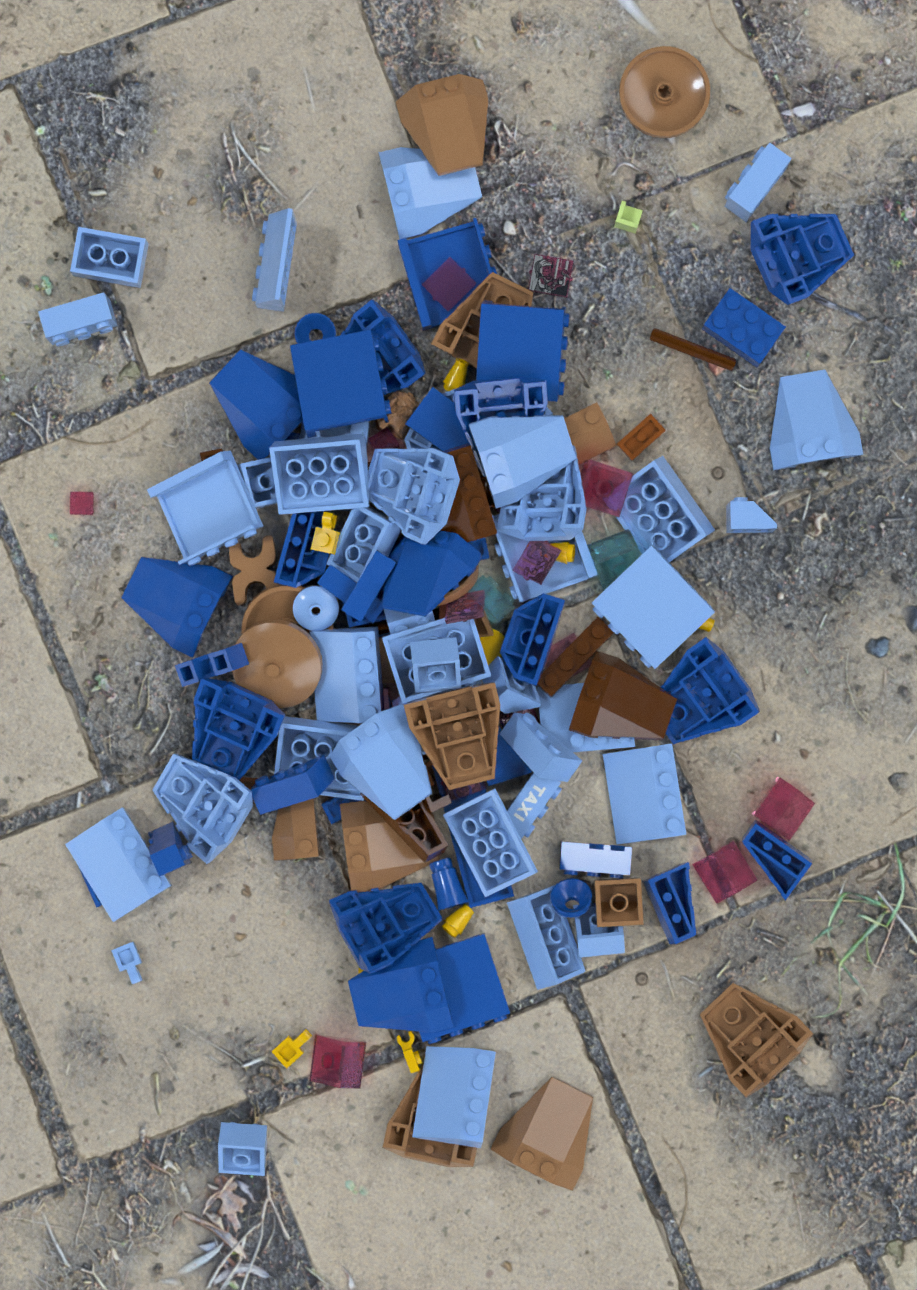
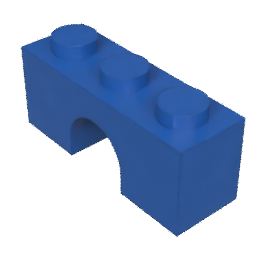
M242 643L177 664L175 668L181 685L184 687L201 681V678H210L249 665Z

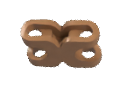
M267 535L263 538L262 552L254 558L244 556L240 542L229 547L230 563L235 569L241 571L232 580L234 599L237 606L246 603L247 589L251 584L256 582L263 583L266 589L279 585L274 583L276 573L268 570L277 561L275 542L272 535Z

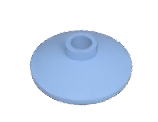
M310 586L298 593L293 603V614L296 621L302 627L311 631H320L330 627L335 622L339 612L337 598L322 586ZM313 607H318L320 612L314 614L311 610Z

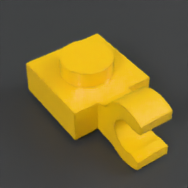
M328 512L323 513L322 528H315L311 550L335 555L340 532L334 531L337 515Z
M307 1029L294 1040L289 1035L271 1052L287 1069L304 1053L300 1047L312 1035Z
M408 1031L410 1040L404 1042L401 1036L397 1035V1042L402 1047L412 1074L420 1071L419 1064H422V1060L418 1050L413 1051L412 1048L414 1033Z

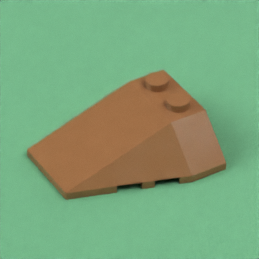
M457 74L417 84L396 101L401 124L412 136L415 144L422 150L423 155L438 176L483 165L489 103L483 80Z
M492 272L441 323L431 345L454 358L466 360L470 366L477 369L481 303L487 300L497 304L532 306L533 292Z
M495 682L468 686L404 704L410 730L449 790L495 779L500 701Z
M356 801L340 804L351 891L357 890V893L371 891L372 888L381 889L430 865L432 862L440 860L439 856L424 863L368 802Z
M734 983L700 1014L729 1080L746 1098L766 1086L800 1054L813 1035L810 1029L797 1016Z
M422 1065L387 1124L382 1148L404 1158L445 1167H474L476 1147L412 1138L423 1071Z
M551 1077L500 1128L490 1149L512 1164L552 1184L573 1191L583 1171L593 1097Z

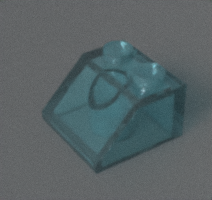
M629 529L587 545L603 591L640 557L638 546Z
M482 575L465 595L470 597L475 603L484 602L478 605L485 610L489 622L496 628L515 609L512 605L515 601L506 592L503 595L497 589L499 585L491 576L486 578ZM484 596V598L473 600V598Z

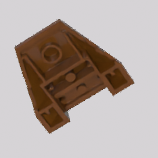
M597 651L578 698L569 731L590 738L609 736L612 739L634 737V739L663 740L677 699L620 658Z

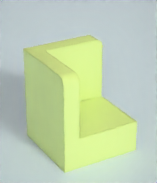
M622 201L614 227L636 234L643 210L627 206L626 201Z

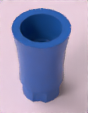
M451 858L430 863L438 911L468 903L469 901L462 889L455 867L453 868Z

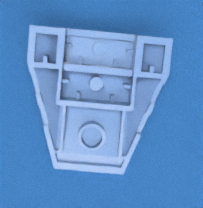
M399 147L378 152L399 239L423 235L432 227L444 222L453 214L460 212L482 198L475 167L438 176L423 155L421 149Z
M826 370L780 377L769 448L773 470L796 467L804 463L863 455L860 433Z
M563 415L512 416L504 418L490 416L469 424L487 477L495 508L519 501L576 459Z
M574 445L572 446L576 456L575 460L519 501L501 507L497 526L498 532L526 541L571 540L583 530L587 508L576 447Z
M435 448L375 449L368 470L369 500L389 517L388 520L396 524L402 530L401 533L405 537L425 545L447 524L460 482L453 456Z
M404 704L373 715L340 739L330 755L340 775L394 820L432 794L427 768L424 765L421 753L422 747L409 728Z
M176 753L170 758L153 788L154 794L167 814L170 813L177 823L175 827L179 832L182 831L187 839L189 849L206 864L210 863L233 841L253 807L252 791L237 778Z

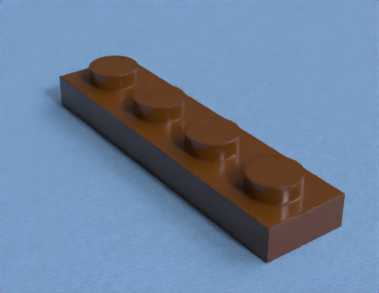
M597 617L542 673L537 685L552 698L614 632Z

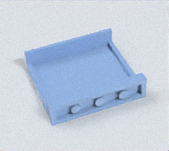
M231 451L219 452L147 489L150 498H158L184 559L178 561L179 565L188 563L189 566L195 565L202 561L200 557L207 555V557L213 556L220 552V547L225 545L228 548L239 543L237 539L243 536L245 539L257 534V529L263 527Z
M499 514L494 516L492 515L496 530L498 526ZM498 531L495 534L498 542L494 544L498 557L503 556L505 565H502L505 577H510L513 586L509 587L513 600L518 599L519 604L537 598V596L543 593L548 594L597 577V572L582 531L571 540L540 541L544 544L559 542L575 544L574 562L564 564L554 561L541 584L529 579L534 576L529 574L527 578V574L525 576V572L518 569L520 566L526 570L530 568L531 572H533L532 570L537 568L522 561L525 558L538 565V561L535 560L541 559V552L537 551L532 556L533 560L528 557V551L532 548L531 545L534 541H526ZM544 569L540 570L537 575L544 572Z
M653 545L592 602L595 606L592 608L593 611L601 619L605 616L610 622L609 628L616 635L621 633L626 638L624 643L632 651L637 650L642 655L640 660L648 668L652 666L654 669L715 613V610Z

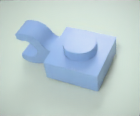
M130 942L111 950L119 971L127 970L132 984L142 981L141 974L136 967L142 961L135 943Z

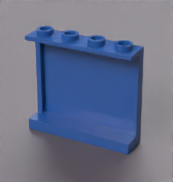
M473 218V222L407 240L403 238L397 240L423 331L440 326L492 272L497 274L495 266L490 267L488 260L492 258L489 245L484 246L482 237L486 236L483 224H478L476 218Z
M484 300L481 303L476 380L512 376L546 380L547 401L557 402L559 396L564 395L565 382H561V373H565L566 359H562L563 350H567L568 336H564V328L569 327L570 314L566 313V307L558 309L493 303V301Z
M371 330L290 345L307 438L316 437V431L382 418H384L385 423L389 422L387 414H392L390 402L384 399V393L388 392L385 379L380 377V372L384 371L382 359L377 358L376 351L380 350L378 338L373 337Z
M485 933L435 949L454 1027L432 1033L419 1032L422 1042L428 1041V1044H432L442 1040L441 1036L450 1034V1037L464 1033V1028L471 1026L472 1030L485 1026V1021L493 1019L495 1023L507 1019L506 1015L510 1014V1010Z

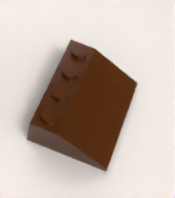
M467 443L442 451L453 456L460 482L447 524L441 531L457 533L466 542L497 534L471 445Z

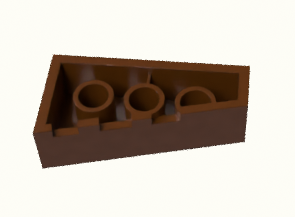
M360 793L424 863L445 853L448 843L423 800L394 820L363 793Z

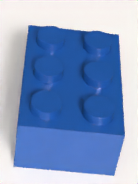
M729 288L703 325L702 330L757 368L786 326Z

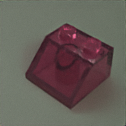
M591 459L585 460L580 475L586 508L620 517L633 473Z
M777 777L751 815L790 841L815 803L791 784Z
M732 840L692 864L716 904L758 881Z
M315 1035L309 1081L337 1088L360 1089L366 1042Z

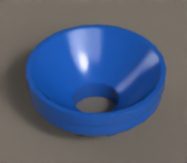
M320 313L305 315L295 327V340L297 344L310 342L309 335L313 330H320L323 333L322 339L336 336L333 322L330 318Z
M565 879L553 887L550 895L551 904L554 910L561 916L578 917L586 913L592 904V891L582 880ZM570 900H575L579 903L574 909L566 907V903Z

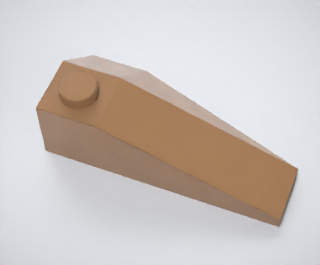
M314 798L278 809L272 835L274 861L320 856Z

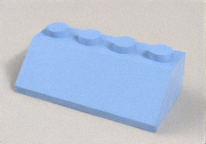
M555 885L507 902L537 990L557 985L586 972L582 959L579 958L578 948L567 917L558 914L551 904L550 895Z

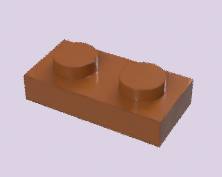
M649 414L616 445L632 462L666 430L652 414Z

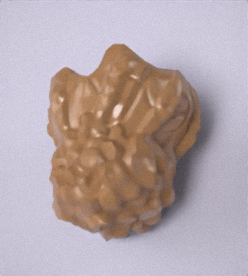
M395 391L387 399L390 402L392 413L387 414L389 422L385 423L384 418L375 420L378 430L389 427L393 436L404 440L410 429L405 424L417 409L419 403L415 401L412 393Z

